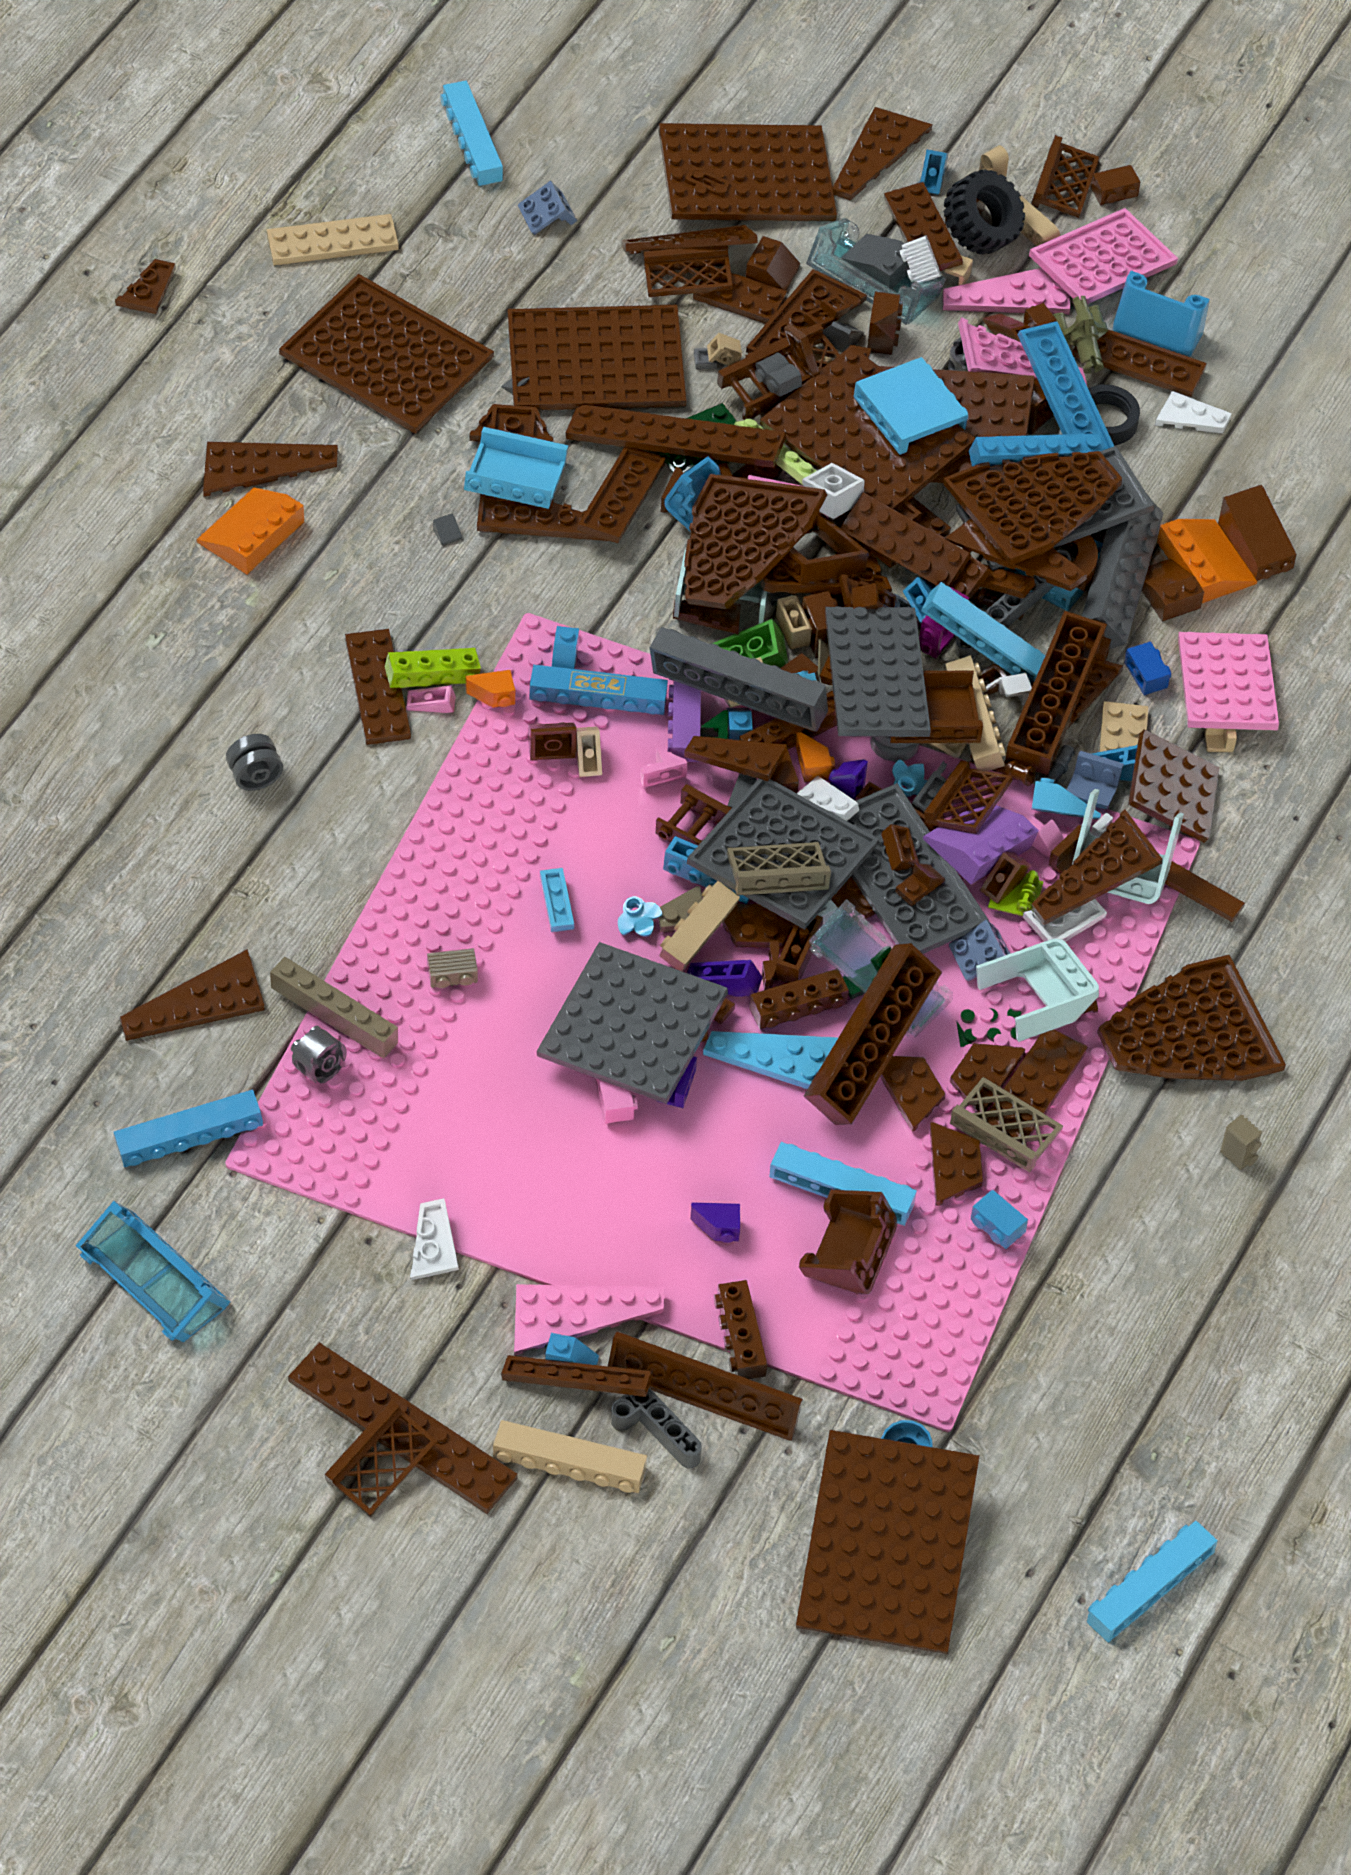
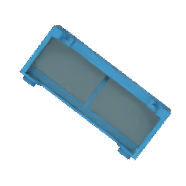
M116 1201L110 1204L75 1245L82 1251L80 1256L86 1262L91 1264L94 1261L161 1322L164 1328L162 1333L172 1341L177 1339L185 1342L231 1303L227 1297L136 1213Z

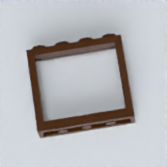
M819 511L807 533L814 532L839 555L808 560L793 547L777 563L800 584L836 578L844 574L863 573L866 570L869 552Z

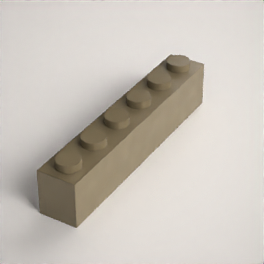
M284 957L270 971L271 988L383 1059L398 1044V1027L287 957Z

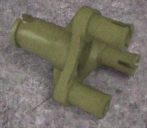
M1078 296L1072 300L1077 314L1073 325L1069 328L1067 327L1065 315L1062 312L1053 314V316L1057 319L1056 322H1058L1067 344L1077 347L1083 372L1091 374L1090 368L1092 367L1095 373L1104 368L1097 340L1108 331L1106 322L1103 321L1100 306L1094 305L1088 309L1086 296H1081V300Z

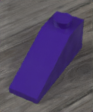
M752 960L690 963L687 973L726 987L728 989L727 995L735 997L750 996V994L757 993L763 979Z

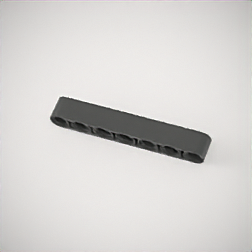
M1062 549L1056 550L1070 561V554ZM1034 575L1031 578H1034L1035 586L1031 589L1032 592H1029L1024 599L1005 594L985 612L993 619L996 617L1002 618L996 621L1008 628L1055 585L1046 582V579ZM956 637V654L958 658L961 659L970 655L974 658L979 653L972 646L962 647L969 644Z

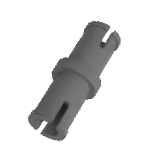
M1069 745L1062 746L1049 774L1044 778L1053 779L1054 784L1058 783L1062 774L1067 772L1068 764L1075 755L1073 747Z

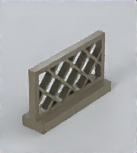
M819 842L727 848V856L736 882L735 890L737 896L829 889L831 870L829 865L826 866ZM815 851V854L813 856H810L805 854L804 852ZM781 853H790L792 856L788 858ZM766 854L769 857L767 859H764L758 855ZM735 856H744L746 859L742 861ZM800 858L806 862L802 865L795 860ZM776 859L783 864L778 866L772 863V861ZM754 861L760 865L756 868L749 863Z
M984 1077L963 1102L954 1107L950 1120L951 1125L972 1138L980 1140V1143L1029 1173L1035 1167L1039 1157L1063 1129V1125ZM983 1087H986L993 1092V1096L981 1098L980 1091ZM1009 1101L1012 1103L1013 1108L1001 1110L999 1102ZM995 1102L997 1110L984 1112L983 1103ZM978 1104L980 1112L971 1113L966 1110V1107ZM1028 1113L1032 1115L1033 1121L1021 1122L1019 1114ZM1015 1114L1017 1123L1004 1124L1002 1116ZM998 1116L1000 1125H990L986 1122V1118ZM1048 1125L1054 1130L1051 1133L1041 1134L1039 1126ZM1035 1127L1037 1135L1024 1136L1022 1128ZM1018 1128L1020 1137L1012 1138L1006 1134V1130ZM1038 1141L1040 1147L1035 1152L1026 1146V1142Z

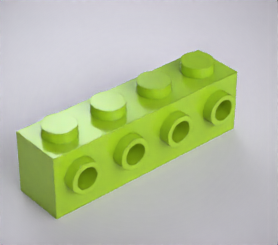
M476 648L390 652L387 655L385 670L390 688L466 684V676L480 674L481 666Z

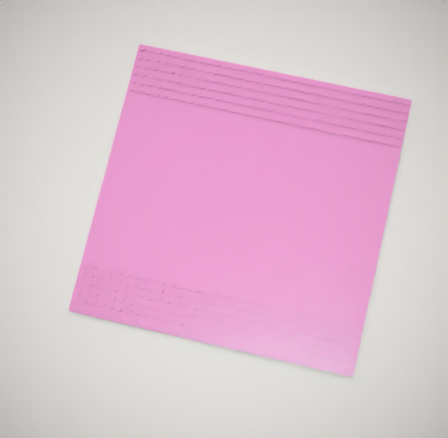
M531 613L524 614L493 671L511 670L516 690L515 705L493 708L477 700L324 980L398 1027V1044L383 1059L307 1011L258 1101L263 1126H259L251 1131L241 1132L225 1162L226 1167L413 1237H417L416 1231L420 1203L444 1198L455 1252L544 1285L664 1286V1313L641 1320L726 1351L724 1347V1336H726V1333L719 1326L718 1317L721 1315L720 1309L715 1308L714 1294H717L718 1284L747 1280L767 1360V1367L945 1432L952 1431L1110 1059L1097 1034L1098 1027L1105 1021H1109L1117 1011L1120 1012L1124 1009L1127 1002L1137 995L1179 896V892L1164 884L1160 897L1151 904L1105 893L1096 898V900L1107 912L1106 917L1066 941L1067 945L1099 985V996L1096 999L1098 1012L1093 1013L1091 1011L1082 1014L1075 1022L1054 1029L1088 1046V1049L1045 1114L1063 1125V1129L1039 1157L1030 1173L980 1143L982 1187L973 1191H967L964 1195L957 1198L953 1196L944 1200L942 1205L935 1206L930 1122L967 1135L950 1124L952 1110L964 1100L961 1097V1093L950 1083L951 1075L973 1043L1025 1048V1054L1003 1085L1002 1089H1004L1040 1036L1039 1034L1020 1042L1010 1036L1012 1028L1016 1027L1015 1019L1012 1016H1007V1011L1011 1008L1014 1011H1021V1015L1046 1007L1023 977H1015L979 990L977 977L971 981H967L964 978L949 947V943L923 954L942 971V974L893 1056L924 1057L945 1092V1099L933 1108V1112L927 1118L925 1117L919 1123L916 1131H911L881 1078L878 1079L853 1123L835 1125L804 1097L807 1089L703 1055V1049L708 1040L701 1042L693 1055L697 1057L696 1073L684 1108L660 1103L631 1091L632 1096L636 1095L638 1109L634 1110V1120L605 1124L595 1078L537 1057L536 1051L599 942L674 968L659 955L662 950L660 944L667 935L672 937L676 931L661 932L657 918L653 919L654 930L650 936H640L634 930L626 935H622L618 929V918L623 913L625 901L632 896L639 897L644 902L656 903L661 907L696 886H700L701 893L704 892L706 887L663 870L665 851L671 842L663 840L655 834L656 819L660 817L667 822L682 805L680 803L681 789L685 784L728 805L739 773L702 762H687V777L643 788L640 781L641 767L657 763V748L667 751L668 738H672V734H668V720H673V716H668L669 702H673V698H669V685H673V680L653 673L651 655L649 653L579 630V646L575 669L668 680L664 715L529 700L533 664L552 667L557 626H569ZM701 691L700 728L720 712L730 708L725 699ZM738 705V706L731 707V708H748V707H745V706H743V705ZM750 708L753 730L776 719V717ZM574 722L576 728L597 726L600 730L602 775L579 777L577 757L530 760L528 725ZM837 726L812 738L828 747L830 756H833L835 760V769H838L843 762L864 759L868 761L865 785L869 781L882 789L893 785L895 778L892 769L896 762L884 760L876 755L871 748V736H838ZM919 745L918 752L912 758L903 762L907 767L913 764H924V780H928L944 761L947 766L941 775L948 779L950 773L954 771L962 759L954 758ZM793 747L788 752L799 780V792L810 782L803 781L796 747ZM969 762L970 768L977 769L976 765ZM972 777L971 781L974 782L981 778ZM1018 780L1012 781L997 803V806L1021 814L1027 820L1034 817L1044 825L1052 819L1064 838L1079 824L1082 826L1084 819L1082 817L1031 810L1035 784L1025 786ZM994 782L991 784L994 786L1001 784L1002 782ZM987 785L978 787L977 790H981L988 787ZM972 790L964 791V792H962V794H963V795H964V794H968V793H971V792H973V791H972ZM913 794L907 797L910 803L913 802L917 795ZM989 794V795H985V796H982V797L985 799V798L992 797V796H994V795H993V794ZM978 798L969 800L968 803H972L979 800ZM963 803L955 804V805H953V807H954V808H955V807H959V806H962V805H964V804H963ZM1095 807V810L1101 813L1100 818L1105 813H1108L1113 817V823L1120 816L1118 812ZM689 810L676 827L688 832L701 814ZM954 816L946 817L944 819L950 820L953 819ZM1131 817L1156 851L1161 855H1165L1171 830ZM1092 819L1091 826H1090V832H1091V830H1092V826H1093L1098 820ZM709 820L696 835V838L703 841L717 823ZM1179 833L1172 861L1190 870L1199 849L1200 841ZM1033 846L1019 855L1031 864L1027 873L1031 870L1036 871L1039 880L1044 881L1040 895L1049 885H1053L1060 878V873L1048 865L1049 858ZM563 868L574 920V930L551 932L540 880L541 870ZM958 873L989 922L999 930L1010 954L1044 942L1023 916L988 908L990 898L979 890L989 874L970 884ZM750 899L747 904H758V903H756V902H754L753 900ZM876 914L845 931L834 922L822 929V935L801 979L837 968L843 977L871 964L870 960L885 946L893 948L896 944ZM721 924L690 962L752 960L762 975L763 961L769 960V948L735 947L730 939V934L726 932ZM474 948L478 969L477 983H472L468 986L460 984L457 986L449 985L446 988L431 987L427 967V953ZM779 948V957L782 953L783 948ZM690 963L682 972L687 973ZM775 980V983L772 988L787 983ZM763 981L760 984L758 992L764 991ZM864 994L852 1000L848 996L847 1004L840 1008H831L816 1015L811 1014L801 1017L796 1021L784 1022L773 1028L761 1030L749 1008L750 996L735 997L727 995L725 998L735 1003V1010L722 1024L715 1020L712 1021L707 1030L708 1038L712 1031L838 1038ZM989 1008L995 1009L998 1012V1018L994 1022H990L994 1013ZM965 1009L972 1010L975 1013L974 1021L964 1023L960 1018L961 1012ZM956 1020L964 1032L966 1029H972L973 1036L977 1038L975 1042L965 1047H960ZM314 1026H319L321 1029L326 1030L344 1044L347 1049L345 1061L341 1059L339 1063L342 1068L332 1079L325 1083L313 1082L296 1069L292 1063V1044L296 1040L301 1039ZM990 1028H997L1001 1031V1034H997L994 1037V1041H990L987 1038V1031ZM992 1102L986 1111H989L995 1102ZM971 1105L966 1107V1110L975 1113V1109ZM1048 1125L1039 1126L1041 1134L1051 1133L1054 1130ZM1038 1141L1026 1143V1146L1035 1152L1040 1147ZM781 1142L794 1144L800 1149L816 1152L822 1157L841 1161L847 1166L863 1169L872 1175L882 1176L889 1181L900 1185H908L912 1189L917 1190L915 1205L906 1225L897 1224L896 1232L870 1294H856L805 1277L799 1269L800 1259L805 1253H814L816 1255L830 1222L823 1208L827 1198L769 1177L770 1164ZM992 1189L1028 1219L1026 1232L1007 1249L1000 1244H996L990 1238V1235L983 1229L977 1228L971 1220L972 1207ZM691 1202L740 1204L739 1241L730 1243L714 1241L690 1220Z

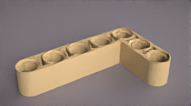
M998 145L981 155L979 170H992L998 172L997 175L1002 174L1006 177L1009 161L1006 149ZM1020 196L1021 202L1023 201L1024 203L1023 212H1025V220L1022 221L1024 222V227L1020 232L1036 246L1059 237L1060 232L1056 225L1024 197Z

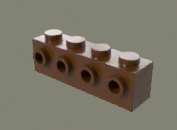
M837 968L750 994L749 1008L760 1030L773 1028L778 1024L796 1021L801 1017L811 1014L816 1015L824 1010L840 1008L847 1004L849 990Z
M747 1280L718 1284L717 1294H714V1305L721 1312V1315L718 1317L719 1326L726 1333V1336H724V1347L731 1354L729 1358L730 1371L747 1379L766 1377L767 1360Z

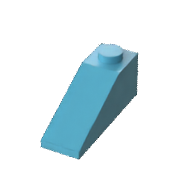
M1041 778L1040 781L1035 782L1031 810L1084 818L1087 807L1085 802L1059 784H1054L1053 779ZM1094 810L1092 819L1099 820L1101 813Z

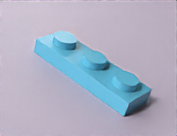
M563 868L541 870L540 880L551 932L574 930V920Z

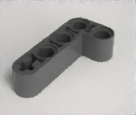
M650 1388L646 1397L625 1394L613 1403L611 1424L615 1429L625 1431L640 1421L683 1467L694 1468L700 1463L702 1451L700 1440ZM638 1400H645L646 1402L641 1403ZM623 1413L627 1416H619L618 1414ZM654 1417H661L662 1419L657 1420ZM670 1434H677L678 1436L672 1437Z

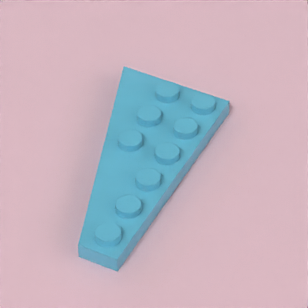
M712 1031L703 1049V1055L808 1089L838 1038Z

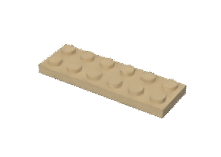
M391 214L266 229L273 266L398 250V240Z

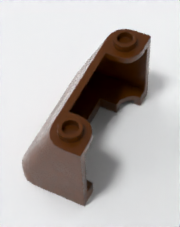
M830 1190L823 1206L830 1222L816 1255L814 1253H805L800 1259L799 1269L805 1277L856 1294L868 1295L873 1289L896 1232V1215L882 1192Z

